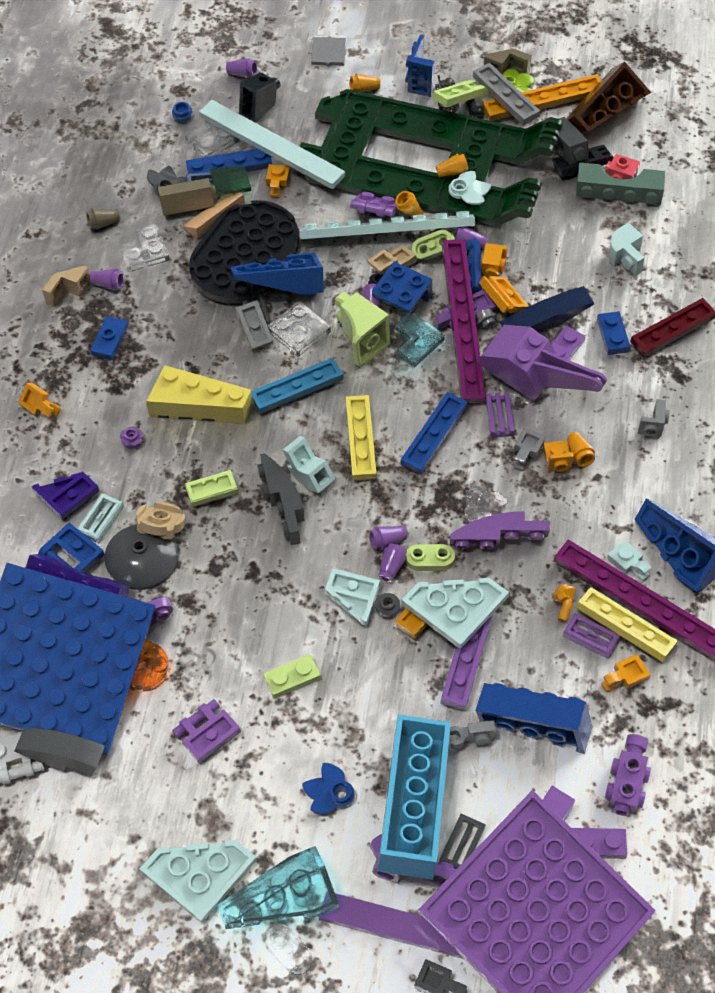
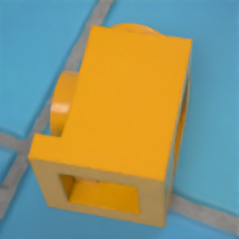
M486 243L481 265V278L483 276L487 278L499 276L500 271L504 272L508 246Z

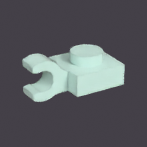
M626 540L620 543L607 556V560L624 574L631 571L641 581L650 576L648 571L652 567L647 562L642 561L643 555Z

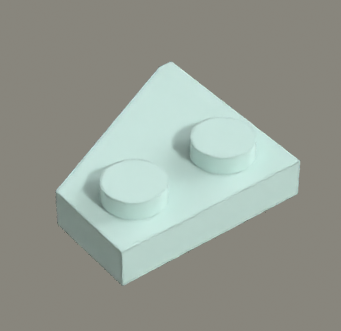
M332 568L325 588V594L362 625L367 626L380 587V580Z

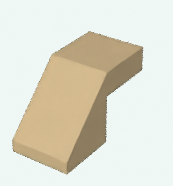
M80 266L53 274L42 289L45 303L54 306L64 291L80 297L90 284L88 267Z

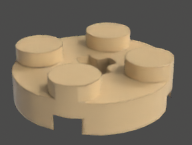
M155 502L154 507L147 508V504L142 505L136 511L137 531L141 534L159 535L163 539H172L175 533L180 532L184 528L185 514L183 513L182 515L180 508L170 503Z

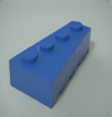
M484 683L475 710L480 722L494 720L496 728L509 732L519 729L527 737L536 740L537 737L543 736L552 740V745L562 748L564 743L577 747L576 752L582 754L586 752L593 727L586 701L577 697H558L550 692H544L543 694L532 692L527 688H509L500 683Z

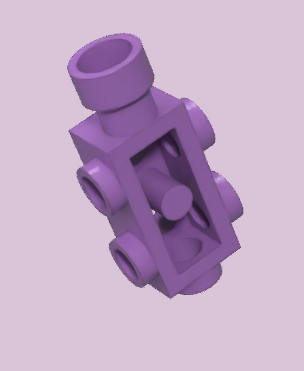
M627 735L625 743L627 751L622 750L619 759L614 758L610 773L615 774L613 783L608 782L605 798L610 799L608 807L614 808L613 812L621 816H629L630 813L635 814L637 807H643L646 792H642L641 789L643 782L648 783L651 767H647L648 757L642 756L646 752L648 740L641 735ZM628 765L633 766V767H637V768H636V769H631ZM622 789L626 791L631 790L632 793L625 794Z

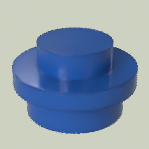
M178 102L172 109V116L178 121H186L193 115L192 108L186 102Z

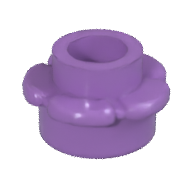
M128 427L120 434L121 443L126 448L135 449L142 443L143 432L136 427Z

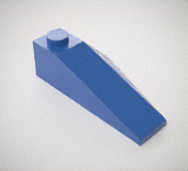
M315 253L287 255L284 261H277L275 258L268 259L265 265L254 262L231 267V273L236 280L304 294L306 296H315L317 293L324 292L323 266Z

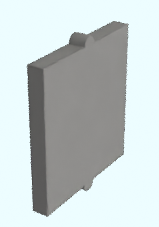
M331 36L313 37L311 65H326L327 67L330 65L344 66L346 38H332Z

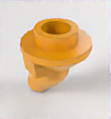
M568 584L561 585L555 589V593L552 595L554 601L563 603L558 615L560 620H568L573 602H575L573 597L576 593V588L574 586H569Z

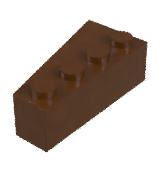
M624 61L612 68L566 119L583 135L647 96L651 91Z

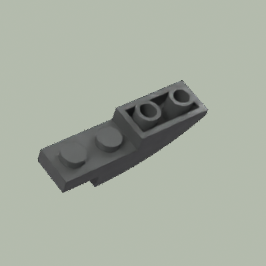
M265 453L260 454L261 464H257L259 477L265 479V484H262L264 498L270 499L271 507L277 506L279 517L284 516L285 522L281 523L284 537L289 536L291 545L299 544L300 533L297 522L305 521L301 498L295 485L282 467Z

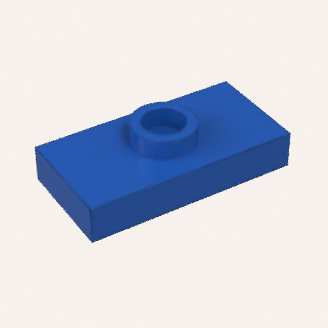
M106 316L90 350L91 355L113 360L129 326L128 321Z

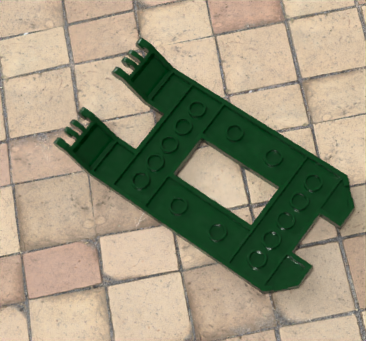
M346 89L340 91V95L330 98V96L322 98L316 109L315 119L332 123L322 146L301 142L299 147L345 171V177L334 187L335 189L356 194L370 192L375 197L389 196L395 199L402 191H408L415 195L421 209L437 213H447L450 216H456V212L469 211V215L473 214L476 222L499 226L517 217H531L533 212L531 207L535 206L538 198L537 191H540L542 186L540 180L529 177L506 188L491 186L489 192L483 196L485 200L483 204L471 205L449 194V185L454 179L459 178V175L439 178L435 172L365 157V152L374 132L450 149L452 151L449 158L457 153L458 155L464 154L469 168L468 171H475L476 180L486 183L494 160L520 165L539 155L552 156L563 121L558 118L549 117L525 129ZM303 174L309 183L325 186L322 183Z

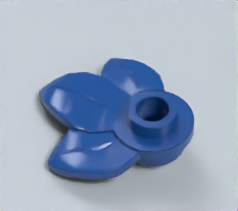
M330 763L322 764V778H315L302 783L306 795L314 800L310 810L317 814L331 813L336 807H346L354 800V788L345 781L344 772L339 767ZM338 792L346 794L344 798H338L336 795Z

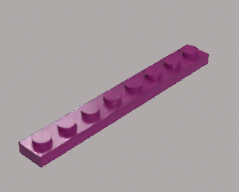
M443 240L442 253L460 397L467 401V403H484L486 396L482 366L477 363L480 358L465 240Z
M569 539L554 556V562L715 661V629Z

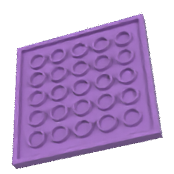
M532 790L417 911L498 993H584L656 910Z

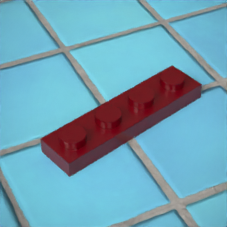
M701 298L633 335L630 343L643 357H646L715 319V310L704 298Z

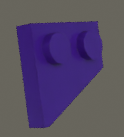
M84 472L72 474L66 478L53 479L54 483L39 486L38 483L32 486L33 492L62 520L100 491L98 485Z

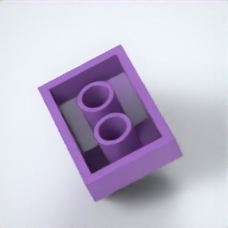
M503 325L477 362L533 402L544 387L599 392L607 382L606 376L601 372L591 370L556 355L550 341L533 328L527 326Z

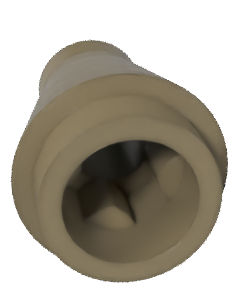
M91 209V211L86 212L87 223L90 229L95 228V230H98L115 222H120L118 209Z

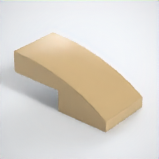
M401 245L390 253L385 249L368 259L367 263L380 274H385L393 261L409 267L417 262V257L407 247Z

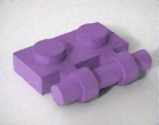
M370 192L359 193L354 200H351L350 208L357 209L360 213H376L379 217H393L399 211L396 207L395 198L389 196L375 197Z
M215 699L208 704L203 703L197 708L198 711L188 719L185 717L180 720L179 725L172 730L177 739L185 733L189 735L182 740V743L198 763H201L241 732L240 727L225 710H222L217 715L213 713L220 708ZM204 719L208 721L198 729L194 727Z

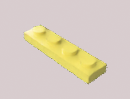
M369 395L347 396L346 411L352 479H376Z
M592 587L577 603L576 608L661 662H664L676 646V639Z

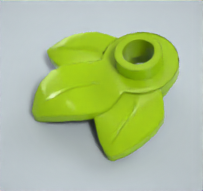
M508 69L503 72V76L520 92L529 91L528 87L535 82L531 75L526 73L519 74L516 69Z

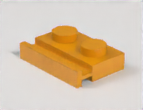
M483 276L479 281V284L503 313L509 312L513 314L529 307L505 277L490 276L487 279L486 276Z

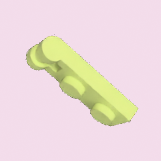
M467 80L433 91L432 99L443 107H452L455 104L467 102V100L476 97L484 99L488 94V88L483 85L478 86V83L474 80Z

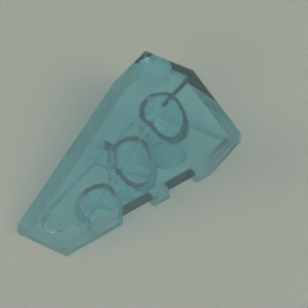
M316 846L289 856L217 906L225 929L259 925L262 921L277 919L278 922H286L288 917L303 916L304 919H309L340 907L326 867Z

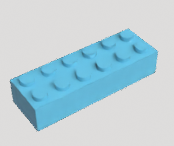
M398 714L381 836L378 872L433 880L438 856L451 722Z

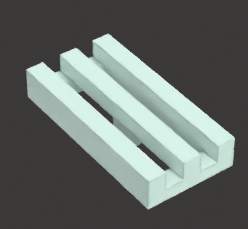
M101 493L77 529L89 539L99 543L124 507L123 502ZM107 501L108 503L106 504L104 509L98 514L93 525L90 527L89 530H87L88 526L90 525L94 517L97 515L103 504Z

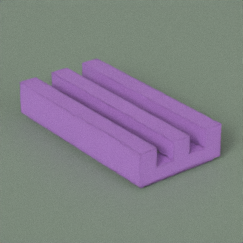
M509 392L504 393L502 396H500V393H495V396H491V393L486 394L490 437L513 436L514 424ZM493 402H496L499 423L498 431H495ZM501 402L505 403L508 430L504 428Z
M576 613L572 616L562 636L606 659H609L620 639V635ZM577 623L591 631H586L574 624ZM595 633L611 640V643L598 637Z

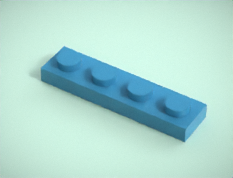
M330 358L251 391L252 401L258 412L262 414L343 380V373L334 358Z

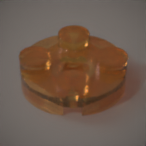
M145 639L138 664L148 662V669L145 671L142 668L136 669L130 689L134 691L135 689L143 690V692L154 690L167 677L169 661L166 652L159 645Z

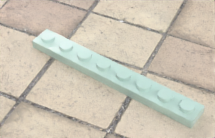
M469 211L456 212V216H448L447 213H436L434 217L426 218V215L422 214L413 215V219L404 220V216L391 217V221H382V218H372L367 223H361L360 220H348V224L339 225L338 221L326 222V226H317V223L304 224V228H300V239L475 226V217L473 214L469 215Z

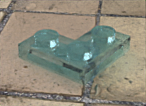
M412 311L396 323V330L409 339L398 349L397 355L414 368L445 340V335Z

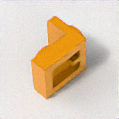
M567 440L543 443V452L548 472H563L572 468L573 453L569 452Z

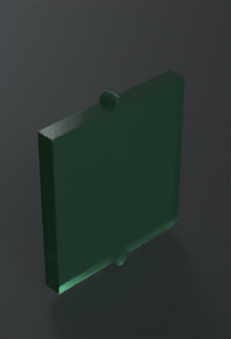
M226 166L225 168L210 169L216 194H236L238 192L251 191L245 166Z

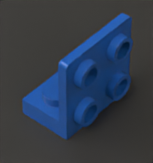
M420 35L417 42L414 41L412 54L407 56L406 68H408L405 83H408V92L431 97L434 87L435 61L424 59V35Z
M393 261L371 293L372 296L410 313L420 298L426 301L431 298L432 279Z

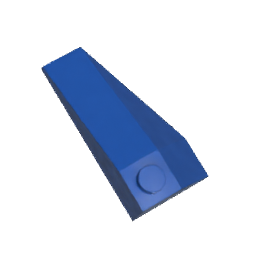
M646 498L635 517V521L648 539L654 542L660 550V555L665 561H668L674 570L675 576L694 591L700 592L715 579V537Z

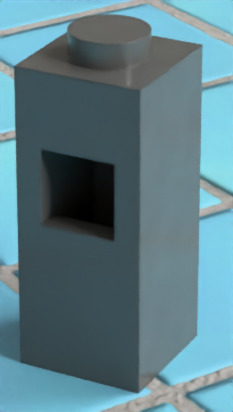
M565 117L559 118L563 121V126L559 131L560 134L554 149L560 156L565 158L569 165L588 159V140Z

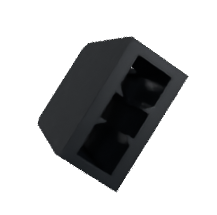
M258 73L241 81L239 114L256 123L275 105L276 90L281 87L280 81L264 73Z

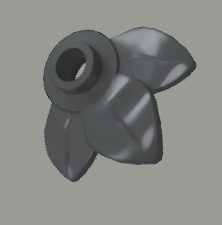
M171 166L165 167L159 173L151 169L147 173V180L154 187L157 196H159L158 187L186 182V177H176Z

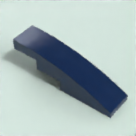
M582 286L539 301L500 321L502 327L503 325L527 326L540 332L552 324L556 328L595 304L585 287Z

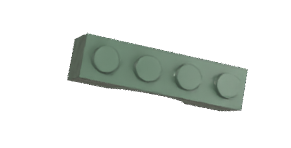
M579 163L575 196L661 205L664 193L665 171L643 169L638 176L624 180L611 177L599 164Z

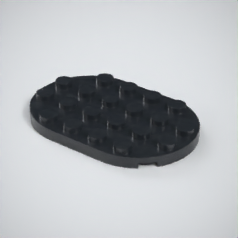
M253 200L251 204L242 206L236 204L225 210L195 247L190 257L189 269L195 287L204 296L225 304L242 303L245 300L250 301L265 293L270 287L234 279L231 267L254 262L265 265L268 259L275 258L277 261H284L287 255L294 254L299 244V228L294 216L284 207L262 200Z

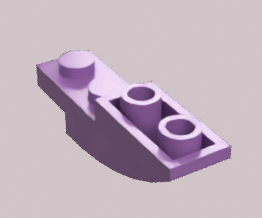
M525 511L494 514L472 521L450 534V545H455L457 549H468L470 546H480L481 549H493L495 546H499L500 537H504L506 540H517L519 537H529L530 540H543L544 537H548L550 532V521H525Z

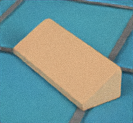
M230 191L216 201L214 207H209L183 225V228L198 240L208 232L225 210L236 204L239 206L245 205L244 195Z

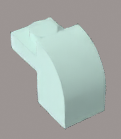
M629 222L613 233L608 256L613 266L621 262L625 269L636 276L642 272L645 259L638 252L641 249L643 235Z
M299 436L283 449L290 463L288 466L289 471L308 490L319 493L335 480L327 461L315 457L305 437Z

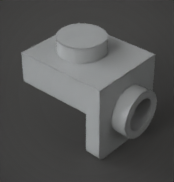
M656 399L653 418L641 417L638 434L649 437L662 436L664 425L668 424L670 410H666V400Z

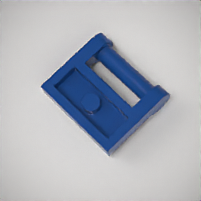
M70 522L44 544L38 554H44L63 561L68 567L86 573L105 555L102 548ZM60 548L78 565L74 568L71 567L54 551Z

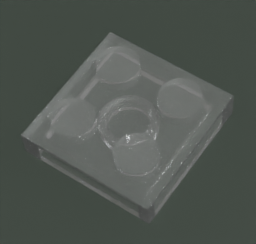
M300 301L268 325L270 334L297 357L331 332V326Z

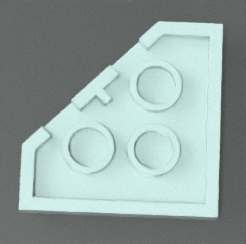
M479 578V581L464 582V579L447 580L438 584L418 582L401 599V604L461 649L509 597V592L490 578Z
M236 840L208 845V843L192 844L172 849L163 847L158 848L139 870L202 924L254 865L257 857Z

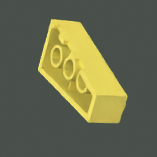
M164 365L146 401L149 417L158 418V415L169 416V419L190 417L196 421L214 419L215 422L245 424L253 407L251 389Z

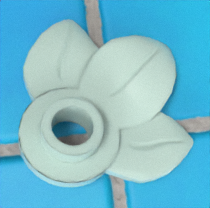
M468 171L460 174L459 178L454 179L449 185L448 191L454 198L462 199L471 205H480L484 203L483 196L489 192L491 184L476 180L475 171Z

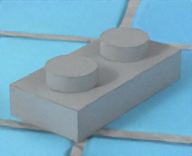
M258 301L236 307L237 315L251 350L254 351L273 344L272 336Z

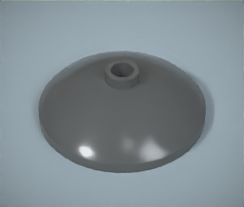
M136 524L126 527L114 535L108 543L104 555L105 566L110 577L114 581L130 586L132 590L151 589L164 583L175 571L179 559L178 547L174 538L163 539L159 535L141 534L137 531ZM140 546L143 547V548L140 549V550H137V549H136L137 547H140Z

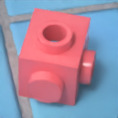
M616 154L612 162L608 161L605 172L613 178L631 179L638 175L640 161Z

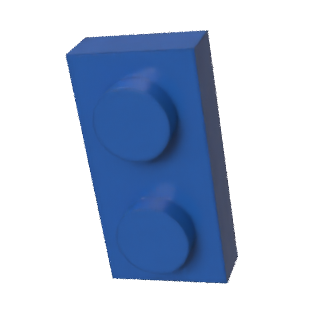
M620 311L598 314L597 323L607 355L630 352L631 346Z

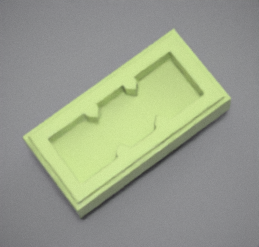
M231 470L185 483L192 507L238 494Z

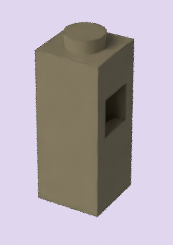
M209 178L158 187L163 216L214 207L213 199L217 198L215 185H210Z

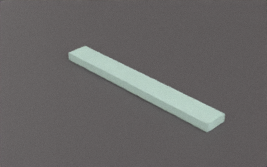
M211 100L199 111L200 118L331 189L345 177L344 170L214 100Z

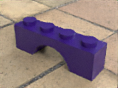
M44 554L29 555L25 567L125 597L128 596L130 590L128 585L109 578L97 577L77 571L65 565L63 561Z

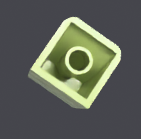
M342 292L335 298V305L340 308L336 317L342 323V331L352 343L354 364L361 367L390 344L389 314L357 292L352 296Z

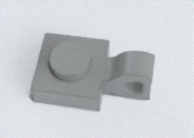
M523 428L514 446V450L518 452L515 458V469L523 471L529 456L536 459L545 442V435Z
M494 720L468 723L467 727H450V735H458L460 737L459 740L451 741V748L459 749L466 741H468V744L475 743L476 745H485L490 741H494L496 731Z

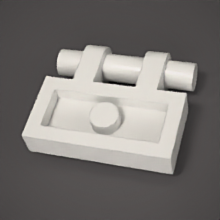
M21 733L0 739V783L3 785L11 783L13 779L23 776L29 778L35 776L36 772L45 770L43 763L38 761L32 762L31 758L14 752ZM23 762L22 766L8 769V766Z

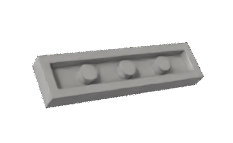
M488 63L473 71V78L480 85L488 88V92L522 125L540 117V110L492 64Z

